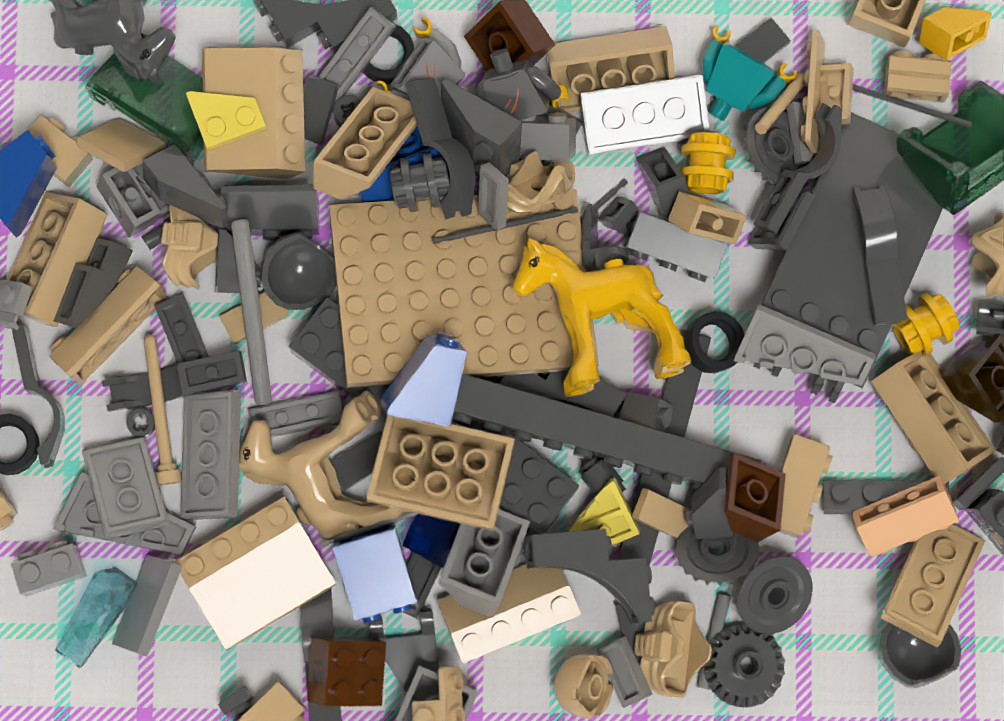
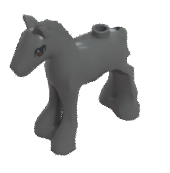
M49 0L56 10L50 16L54 24V41L58 47L62 49H75V54L93 55L94 47L111 45L118 61L121 62L128 75L137 79H149L151 82L160 84L157 73L163 66L176 36L170 28L160 27L142 39L141 29L145 19L142 0H95L85 6L78 0Z

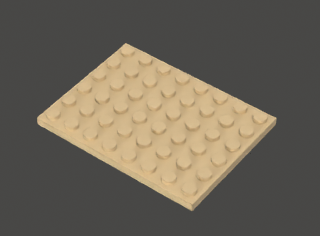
M569 189L568 193L564 194L558 201L541 205L531 212L516 213L507 209L506 222L557 210H566L575 206L578 210L577 213H568L559 217L451 241L446 240L437 244H433L432 238L444 237L449 234L490 225L478 214L479 195L473 196L472 213L470 215L462 217L461 212L456 211L455 217L445 219L442 206L434 208L431 200L418 202L419 211L410 212L409 207L398 208L395 201L329 205L347 387L391 384L426 336L436 337L437 332L456 336L455 339L459 340L460 344L466 349L467 355L462 374L479 378L569 371L573 364L572 344L564 320L560 315L557 293L550 283H545L529 296L519 297L513 291V285L523 259L524 246H528L527 241L529 238L536 240L540 245L547 244L557 247L558 250H561L564 255L579 267L580 271L587 272V269L582 264V229L576 189ZM591 319V332H592V336H593V340H594V344H595V349H596V354H597V368H598V366H599V361H598L597 345H596V338H595L594 322H593V319Z

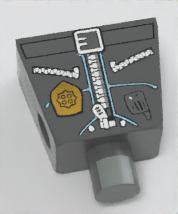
M987 489L964 510L999 552L1004 555V491Z

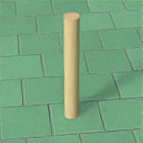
M799 73L755 125L757 133L765 134L806 84L805 74Z

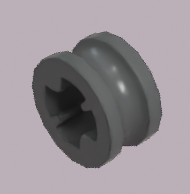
M139 408L130 412L126 425L132 435L137 438H146L153 434L155 422L154 416L150 411ZM143 415L147 416L146 423L148 428L144 431L142 428L139 431L134 430L137 425L134 421L135 418L139 416L143 419Z

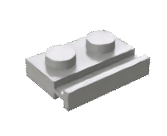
M0 279V327L18 330L19 325H16L18 316L23 317L33 287L21 282Z

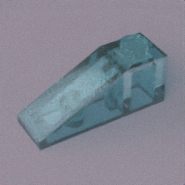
M114 565L95 572L55 651L78 668L83 667L126 608L138 582Z

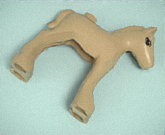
M364 391L346 404L339 426L328 434L304 441L286 453L276 454L272 447L270 426L264 420H255L250 426L239 450V471H242L244 476L259 484H270L271 486L287 485L300 506L296 510L299 520L304 525L310 523L326 540L358 529L359 525L367 528L380 521L396 519L405 512H411L372 502L366 503L343 495L336 471L328 459L334 450L352 440L374 420L381 417V408L374 395L369 391Z

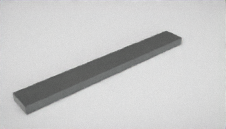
M681 329L680 334L682 337L686 330ZM699 334L701 349L707 356L711 337ZM691 363L683 367L684 372L667 379L662 400L673 406L672 421L667 427L666 433L683 438L685 437L702 371L695 368ZM652 473V476L641 475L631 510L632 514L642 488L649 489L668 498L672 483L664 481V475ZM636 520L640 528V534L623 541L618 560L646 558L647 565H650L659 531Z

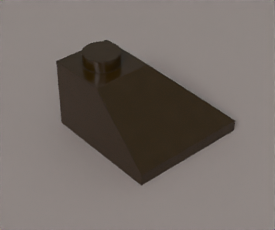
M996 334L958 355L941 376L957 401L995 423L1000 422L1004 417V338L1001 334Z

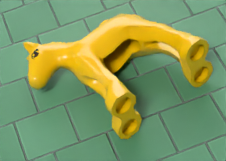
M528 239V246H524L523 259L514 281L513 291L519 297H527L543 284L550 283L557 293L560 315L569 333L573 350V364L563 383L565 396L572 397L585 394L593 390L594 384L600 381L597 369V354L591 332V319L602 318L620 308H625L639 316L653 331L659 349L654 363L655 378H669L684 372L683 367L689 365L691 359L684 347L683 337L674 325L668 306L658 302L664 295L657 288L653 272L649 267L641 264L623 265L622 259H615L604 264L605 269L584 273L557 247L547 244L540 245L536 240Z

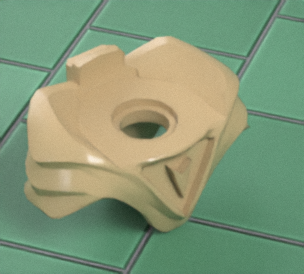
M535 151L525 156L523 160L512 164L510 172L506 176L509 179L507 209L516 213H527L541 205L558 201L564 194L568 193V190L575 182L573 163L570 161H551L546 166H543L538 152ZM532 188H538L542 190L538 192L533 190Z
M169 205L171 223L165 222L162 230L161 243L164 246H168L162 261V267L169 279L177 287L183 285L187 288L194 287L199 290V284L195 281V278L202 270L216 261L218 233L206 225L202 219Z
M998 212L994 216V225L975 233L971 240L973 247L981 251L973 256L972 265L984 273L989 281L986 286V296L994 294L1004 296V213Z
M671 601L655 607L652 622L645 623L644 634L636 635L634 653L637 656H642L640 668L651 690L661 696L683 698L694 675L710 660L712 647L698 627L694 603Z

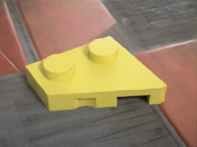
M192 91L186 93L207 151L266 130L265 122L254 97Z
M615 477L605 484L570 525L569 532L606 529L607 536H610L612 545L640 534V528L636 520L632 519L633 514Z

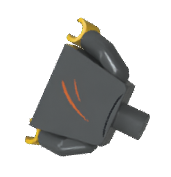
M500 49L490 54L494 68L485 72L484 78L478 83L475 96L518 120L547 113L550 104L549 99H551L553 108L559 107L558 100L560 99L570 102L566 86L558 85L538 67L531 66L528 60L512 63L508 49Z

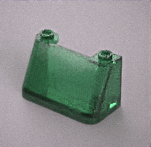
M141 33L142 39L145 38L146 35ZM113 53L85 85L91 99L102 106H105L107 103L109 108L114 111L118 110L163 139L168 146L175 144L182 154H188L194 164L204 149V140L186 93L189 91L203 92L202 77L170 56H167L163 66L157 73L160 80L158 85L149 79H137L128 75L115 53Z
M981 80L961 92L958 98V111L953 115L954 117L972 122L971 128L945 120L923 136L922 131L917 127L905 129L900 133L896 141L897 152L938 204L952 215L959 213L1004 181V95Z

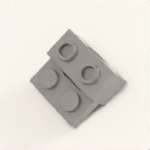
M143 163L126 172H122L114 167L103 173L96 185L129 238L154 225L158 219L169 214V204L161 201L143 180Z

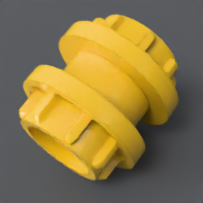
M698 132L691 134L688 138V144L682 145L681 155L689 158V166L680 168L685 176L688 191L699 194H722L727 189L728 183L734 181V172L726 169V161L735 159L736 149L730 146L731 139L728 136L719 133Z
M924 293L918 297L919 307L914 310L905 304L908 320L904 323L892 324L896 338L908 354L912 355L921 352L923 356H926L933 352L931 342L938 339L942 344L946 345L953 341V333L959 330V321L952 306L941 294L931 297L928 293Z

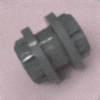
M430 152L423 154L424 163L410 165L409 158L405 157L400 158L399 165L391 167L389 170L391 186L398 208L409 207L410 212L419 211L418 202L431 200L434 208L441 207V201L447 196L450 187V177L444 157L433 158Z

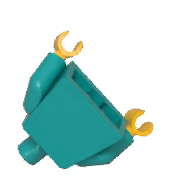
M715 26L711 41L702 57L703 81L707 84L706 91L717 97L708 111L714 117L725 121L732 107L741 112H744L747 108L756 110L772 102L785 86L790 84L796 77V71L790 77L783 73L787 63L782 64L776 71L729 44L731 31L728 30L725 37H719L717 35L719 26Z

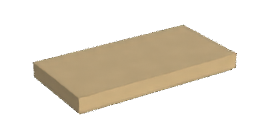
M952 524L944 530H936L914 541L880 618L938 647L944 638L986 540Z

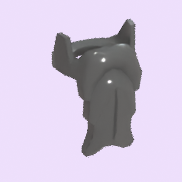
M588 204L584 210L581 223L583 267L587 269V272L605 269L604 264L615 259H622L623 265H625L629 260V253L625 249L619 247H598L599 213L598 210H593L592 204Z

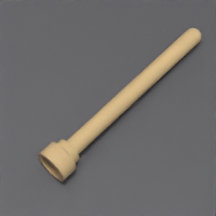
M147 335L144 338V348L160 465L157 466L158 472L155 473L158 486L181 483L180 469H177L176 464H173L156 338L153 335Z

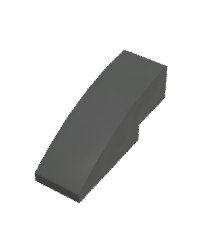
M96 238L87 264L75 263L53 321L75 328L88 318L116 285L133 250L113 241Z

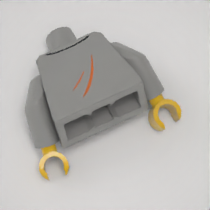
M426 17L421 18V22L428 26L425 31H419L413 26L414 34L421 40L390 84L394 89L391 91L383 81L375 82L384 86V91L410 100L405 84L414 80L435 78L441 97V82L444 79L458 86L464 79L465 73L460 68L462 62L456 45L437 29L432 30L431 22Z

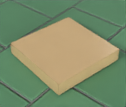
M118 118L79 136L77 147L122 172H126L142 164L144 159L166 149L167 143Z

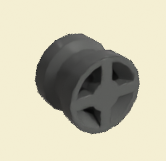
M345 95L335 102L333 108L334 116L339 127L343 125L359 105L360 99L352 95Z

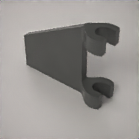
M432 610L420 612L422 633L418 635L385 638L382 617L370 622L371 638L386 642L385 661L406 693L419 666L439 674Z

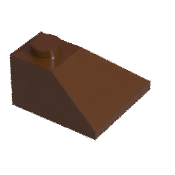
M735 452L730 454L724 512L733 533L755 542H760L781 531L786 474Z

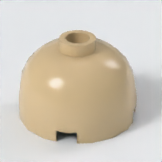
M577 654L564 661L554 677L555 694L560 706L570 714L581 718L594 719V715H602L608 707L613 693V685L608 684V674L613 675L609 661L605 657L595 654Z

